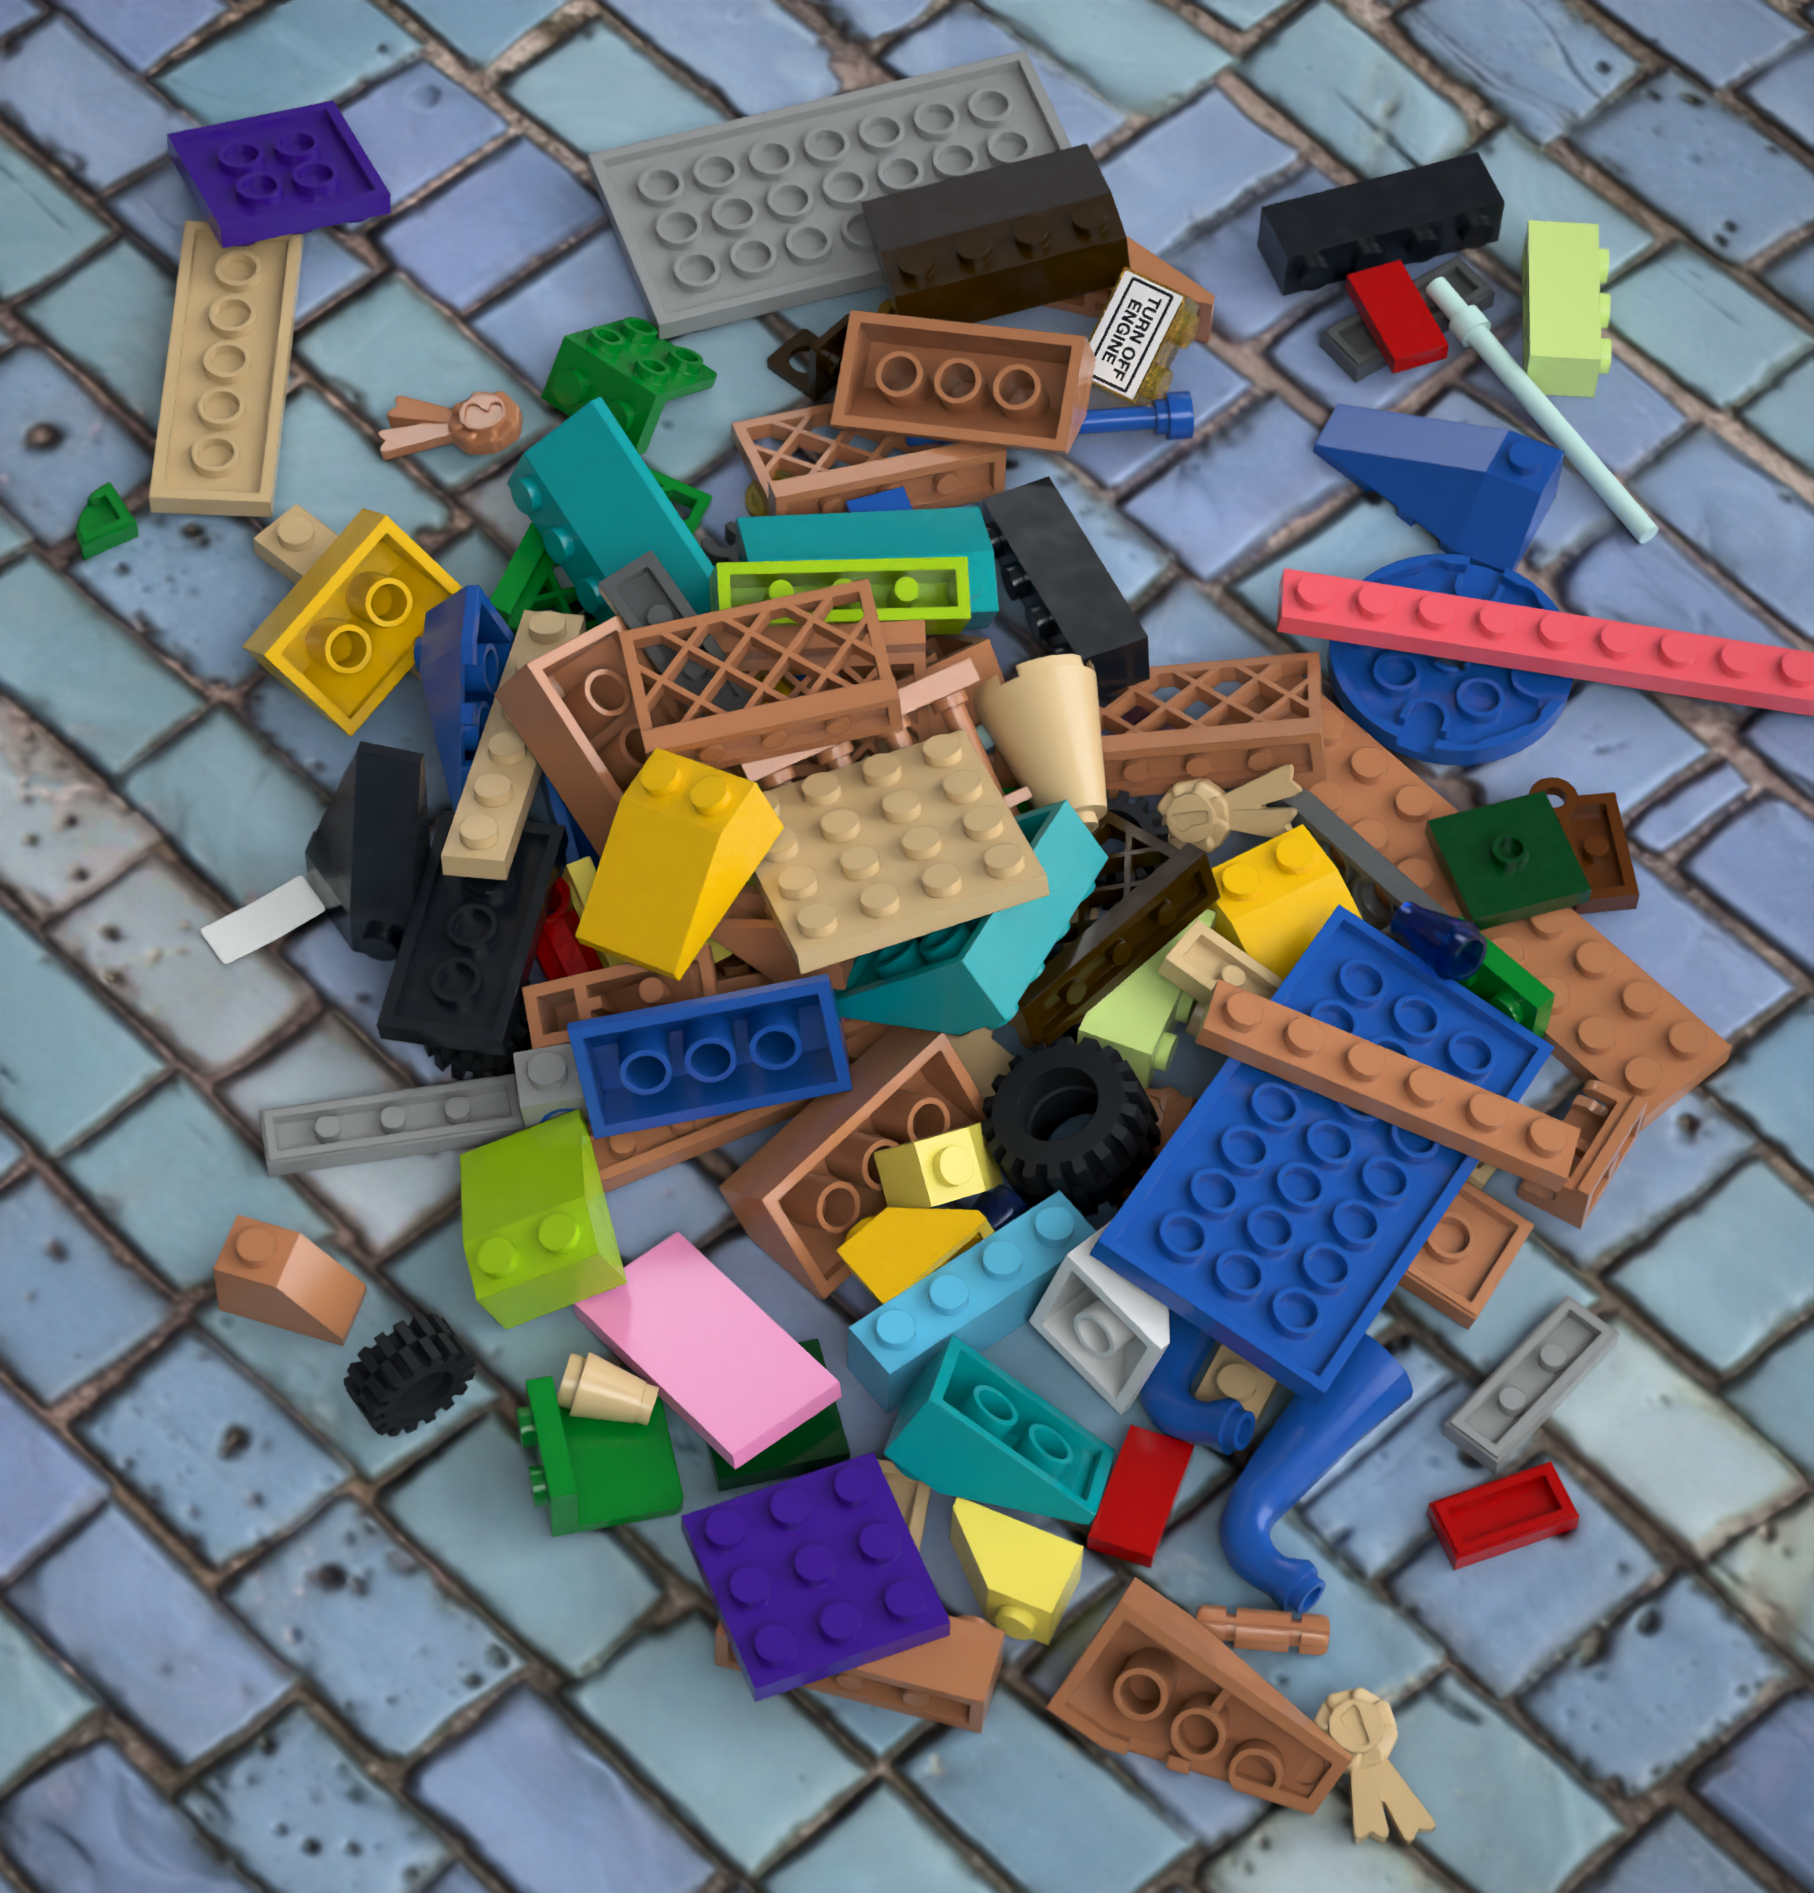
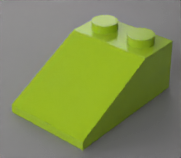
M580 1108L460 1155L462 1237L476 1300L506 1330L627 1284L584 1113Z

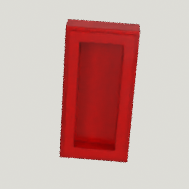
M1401 259L1347 275L1345 289L1393 374L1447 358L1449 344Z
M1130 1425L1090 1529L1087 1548L1151 1568L1193 1458L1195 1445Z
M1551 1461L1428 1503L1426 1512L1454 1571L1576 1529L1580 1518Z

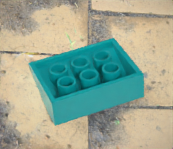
M1065 799L1014 816L1047 874L1050 895L856 957L845 990L834 989L840 1016L960 1035L984 1027L988 1030H994L1009 1022L1018 1012L1019 1005L1017 1003L1028 985L1043 972L1045 968L1043 961L1054 944L1069 931V920L1077 907L1094 891L1096 887L1094 880L1109 858L1069 802Z

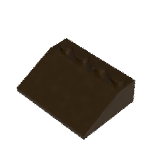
M1087 143L861 202L864 218L894 315L976 323L1119 285L1126 270L1131 272L1127 237L1112 192Z

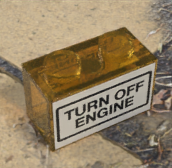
M1125 266L1088 340L1096 357L1091 387L1132 407L1151 405L1153 399L1163 398V393L1168 391L1173 379V371L1170 370V367L1179 348L1186 349L1196 335L1200 323V318L1196 314L1200 306L1189 296Z

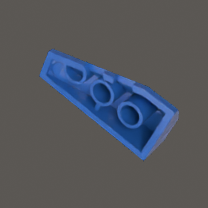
M1339 403L1313 448V453L1365 492H1377L1398 508L1396 516L1412 527L1418 523L1440 540L1439 548L1445 553L1471 556L1470 564L1486 567L1500 573H1504L1506 567L1516 571L1556 498L1565 451L1507 429Z
M466 585L426 612L423 636L416 638L414 646L415 665L421 675L453 811H456L495 698L494 693L498 689L515 639V635L479 585Z

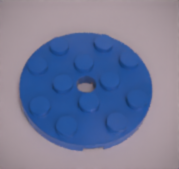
M1427 554L1410 557L1386 565L1362 580L1560 612L1554 602L1539 587L1524 576L1507 567L1504 573H1500L1486 567L1470 564L1471 556ZM1329 640L1327 653L1329 679L1333 691L1346 714L1383 746L1410 758L1429 763L1471 766L1503 759L1524 750L1544 736L1556 723L1566 706L1571 691L1573 678L1473 662H1465L1463 668L1459 670L1457 666L1446 665L1439 660L1434 661L1435 656Z

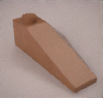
M1137 1577L1132 1580L1046 1707V1709L1104 1749L1126 1755L1128 1751L1167 1763V1769L1186 1775L1193 1771L1230 1783L1236 1791L1314 1815L1353 1759L1352 1755L1194 1617Z

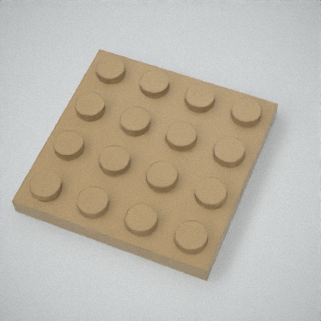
M964 729L949 734L936 735L921 743L889 753L875 754L866 760L828 772L815 773L806 779L768 791H762L784 828L751 876L800 974H805L1050 895L1046 872Z

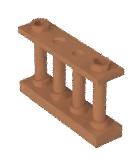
M971 657L898 689L903 729L875 735L876 739L880 740L883 738L889 752L914 745L907 730V727L912 725L907 713L930 703L934 715L941 712L949 733L962 729L965 730L1012 815H1020L1017 804L1032 798L1028 786L1004 794L964 704L965 701L969 700L965 687L981 681ZM851 741L732 767L736 776L753 782L757 781L761 791H766L793 783L791 779L797 777L792 764L815 755L819 766L826 764L828 770L832 771L854 764L849 753L855 750Z

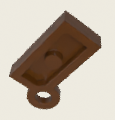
M1553 777L1540 779L1533 784L1529 794L1545 790L1546 795H1556L1563 800L1564 804L1562 806L1553 807L1592 889L1589 902L1575 905L1573 910L1578 914L1636 909L1640 894L1615 792L1578 795L1575 788L1569 782Z

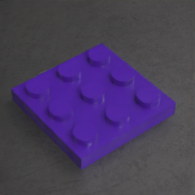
M333 100L167 134L168 154L221 248L249 246L265 239L289 234H306L313 229L347 222L359 223L370 217L391 213L390 192Z
M874 1452L681 1516L682 1533L754 1702L950 1635L951 1622Z

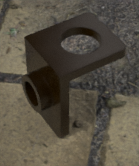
M850 314L845 315L821 337L816 336L807 329L800 330L768 357L767 368L816 402L838 383ZM809 351V373H802L793 369L789 363L791 357L796 353Z

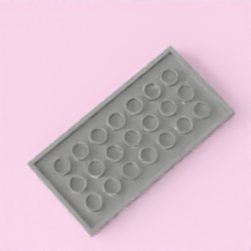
M1026 50L588 154V170L652 325L658 331V338L663 340L885 285L864 218L861 202L1071 148L1072 146Z

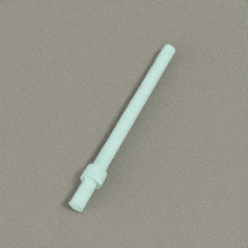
M1438 277L1430 282L1425 292L1449 319L1448 327L1464 347H1473L1560 450L1565 451L1564 455L1635 539L1640 544L1651 540L1658 532L1656 524L1489 331L1491 328L1490 321L1476 305L1468 306L1444 277Z

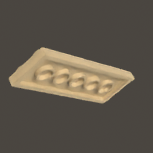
M185 220L149 492L150 510L152 513L272 517L304 244L303 234H289L265 239L249 246L221 248L207 221Z

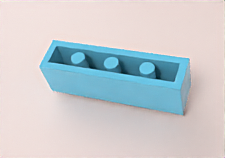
M1060 1190L851 1325L848 1328L847 1368L883 1410L889 1414L901 1406L908 1387L952 1334L980 1354L1027 1323L1065 1256L1093 1235L1096 1230Z

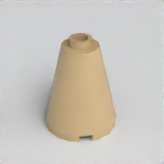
M1050 655L1016 665L1019 677L1002 685L998 675L988 679L975 691L972 703L976 715L1021 788L1028 786L1032 795L1029 801L1034 809L1066 799L1091 833L1099 827L1098 821L1106 815L1108 809L1097 675L1091 661L1089 660L1086 666H1084L1080 655Z

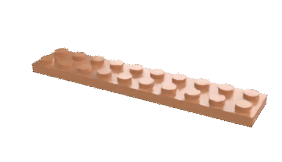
M1301 675L1282 677L1275 684L1291 691L1305 679ZM1259 694L1244 707L1259 715L1275 702ZM1322 694L1327 780L1297 782V784L1316 796L1445 909L1454 921L1459 916L1463 917L1425 835L1427 820L1458 813L1459 811ZM1290 712L1281 720L1302 717L1296 715L1293 712ZM1229 717L1220 725L1240 723ZM1330 845L1334 860L1340 867L1345 869L1340 853L1334 846ZM1375 884V891L1379 900L1390 909L1385 893ZM1571 907L1480 930L1484 936L1555 994L1548 1028L1544 1032L1543 1040L1555 1047L1551 1054L1585 1084L1588 1080H1598L1632 1097L1638 1095L1648 1100L1640 1132L1728 1061L1732 1048L1729 1043Z

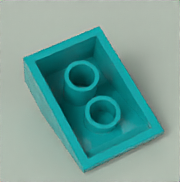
M952 1334L908 1387L883 1454L891 1459L897 1469L906 1477L915 1481H922L938 1493L1088 1525L1097 1514L1115 1449Z

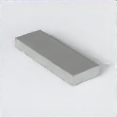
M1567 1295L1445 1422L1442 1435L1492 1473L1496 1474L1617 1345L1620 1333Z

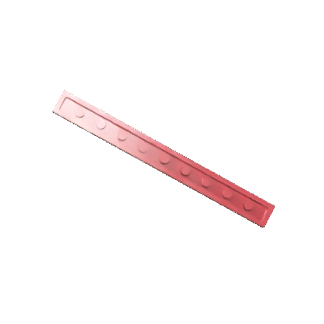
M1286 568L1283 570L1279 583L1277 632L1814 716V652Z

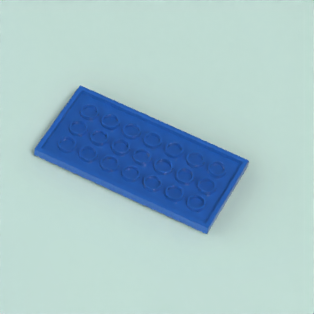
M1340 904L1270 999L1278 1004L1517 1103L1555 1048ZM1229 1057L1099 1237L1089 1255L1316 1407L1480 1160Z

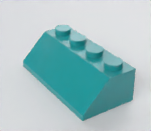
M601 397L587 403L523 453L507 482L511 489L513 501L522 513L529 516L543 538V543L549 557L555 563L561 565L576 588L580 604L588 613L594 615L599 625L616 615L600 594L598 583L650 550L653 551L696 614L710 613L709 577L714 566Z
M980 507L736 518L739 562L968 557L971 619L963 630L988 629L999 612L994 550Z

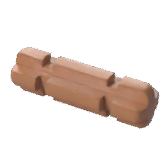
M1206 1604L1199 1606L1196 1612V1620L1222 1643L1224 1641H1233V1648L1288 1653L1289 1646L1298 1647V1654L1323 1655L1328 1649L1330 1622L1329 1618L1324 1614L1301 1613V1619H1292V1613L1289 1611L1236 1607V1614L1226 1613V1606Z

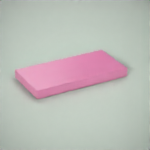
M676 1232L623 1267L627 1284L573 1304L576 1317L639 1378L647 1381V1384L659 1387L657 1395L735 1470L842 1397L840 1382L679 1232Z

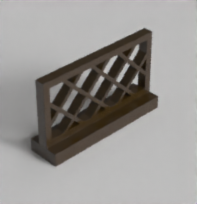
M1109 810L1107 811L1106 815L1098 821L1099 827L1091 834L1100 846L1113 836L1125 843V851L1107 854L1109 858L1099 874L1124 871V883L1095 887L1090 896L1077 907L1079 909L1078 922L1070 923L1069 931L1055 944L1071 943L1054 958H1048L1043 961L1045 964L1043 972L1028 985L1017 1003L1019 1010L1007 1024L1016 1029L1023 1046L1032 1050L1031 1047L1044 1042L1048 1047L1221 897L1205 851L1189 842L1178 850ZM1161 865L1146 879L1136 881V868ZM1117 903L1102 917L1090 920L1091 907Z

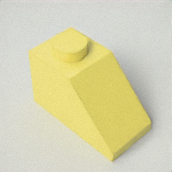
M982 1121L873 1152L887 1206L896 1208H930L985 1192L1003 1184L999 1165L986 1146L988 1142L982 1134Z
M957 1497L952 1506L950 1541L985 1620L994 1623L997 1628L1005 1630V1634L1018 1640H1029L1031 1638L1049 1645L1080 1580L1084 1547L967 1499Z

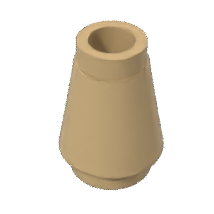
M590 1351L587 1358L571 1353L557 1400L559 1406L571 1409L569 1416L632 1424L635 1422L647 1426L659 1387L647 1384V1381Z

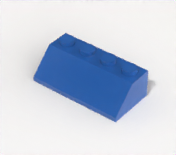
M828 974L567 1023V1031L594 1139L852 1090L848 1048L836 994Z

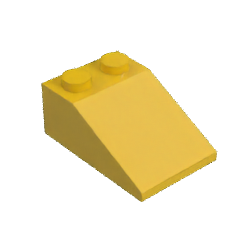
M656 747L620 799L575 935L579 943L680 981L784 828L757 783Z
M1303 824L1211 868L1221 896L1208 908L1217 912L1214 931L1283 980L1286 979L1339 904L1363 920L1338 869Z

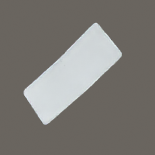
M297 876L255 902L203 927L201 933L221 962L229 964L277 940L325 911V906L305 878Z

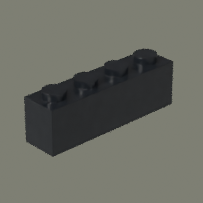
M1475 152L1263 206L1261 209L1257 246L1283 296L1305 290H1317L1325 285L1346 280L1348 274L1400 259L1403 265L1414 262L1422 263L1433 257L1464 249H1476L1487 243L1498 241L1505 201L1479 153Z
M1048 476L983 498V519L994 550V559H996L1001 567V577L1005 590L1012 601L1020 599L1025 607L1027 624L1034 639L1037 642L1044 640L1050 649V655H1080L1084 666L1090 660L1097 675L1098 697L1150 679L1148 636L1050 477Z

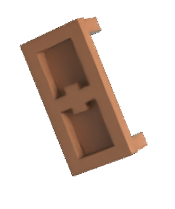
M1588 1080L1582 1092L1591 1098L1600 1100L1606 1106L1599 1104L1594 1099L1577 1094L1569 1112L1563 1119V1122L1581 1130L1568 1180L1559 1193L1524 1179L1517 1194L1518 1198L1579 1229L1582 1228L1639 1136L1648 1101L1638 1095L1632 1097L1598 1080Z

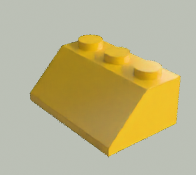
M362 508L242 647L288 690L344 733L352 737L415 664V641L418 636H423L426 612L463 587L387 515Z

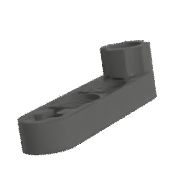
M1301 787L1303 791L1296 796L1266 804L1267 807H1294L1298 810L1297 815L1291 821L1293 829L1303 824L1338 869L1365 922L1430 965L1437 964L1443 930L1454 921L1445 909L1305 788ZM1330 845L1334 846L1340 853L1345 869L1340 867L1334 860ZM1375 884L1385 893L1390 909L1379 900L1375 891Z

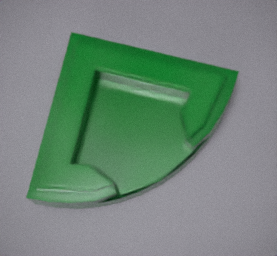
M110 482L91 493L87 499L88 504L83 509L76 525L78 547L83 560L139 537L136 521Z

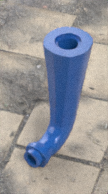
M1169 1308L1170 1343L1140 1391L1141 1404L1146 1415L1159 1430L1171 1438L1187 1443L1209 1446L1213 1450L1225 1455H1230L1235 1450L1241 1451L1245 1449L1254 1433V1414L1245 1410L1239 1401L1231 1397L1203 1402L1191 1395L1192 1382L1216 1339Z
M1366 1333L1316 1407L1296 1393L1294 1394L1236 1481L1222 1512L1219 1535L1228 1563L1240 1578L1257 1590L1270 1596L1283 1611L1291 1612L1294 1610L1300 1615L1301 1613H1306L1319 1600L1326 1584L1318 1577L1317 1568L1310 1560L1286 1557L1274 1547L1270 1539L1272 1527L1361 1439L1412 1398V1384L1406 1370L1388 1350Z

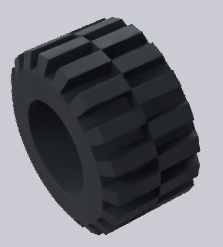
M1072 1037L1057 1038L1056 1046L1049 1048L1042 1042L1031 1047L1033 1054L1027 1058L1022 1059L1019 1055L1008 1063L1011 1071L1006 1076L998 1074L991 1084L996 1094L995 1096L985 1097L982 1111L987 1119L981 1122L982 1134L988 1142L986 1146L1015 1193L1023 1202L1029 1200L1032 1207L1060 1190L1076 1209H1081L1084 1216L1097 1214L1098 1205L1109 1202L1111 1207L1122 1202L1124 1199L1121 1193L1128 1187L1134 1190L1135 1186L1143 1178L1140 1174L1141 1170L1149 1169L1157 1158L1152 1147L1160 1145L1161 1131L1156 1124L1159 1121L1157 1112L1128 1061L1123 1060L1120 1053L1110 1045L1102 1049L1097 1040L1086 1037L1082 1039L1079 1045L1075 1044ZM1094 1113L1089 1123L1078 1133L1062 1140L1048 1141L1052 1133L1065 1121L1078 1115Z

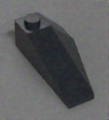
M360 741L340 779L334 797L327 804L316 831H313L305 850L308 884L325 906L326 914L352 951L365 953L367 956L380 961L397 959L431 848L424 753Z

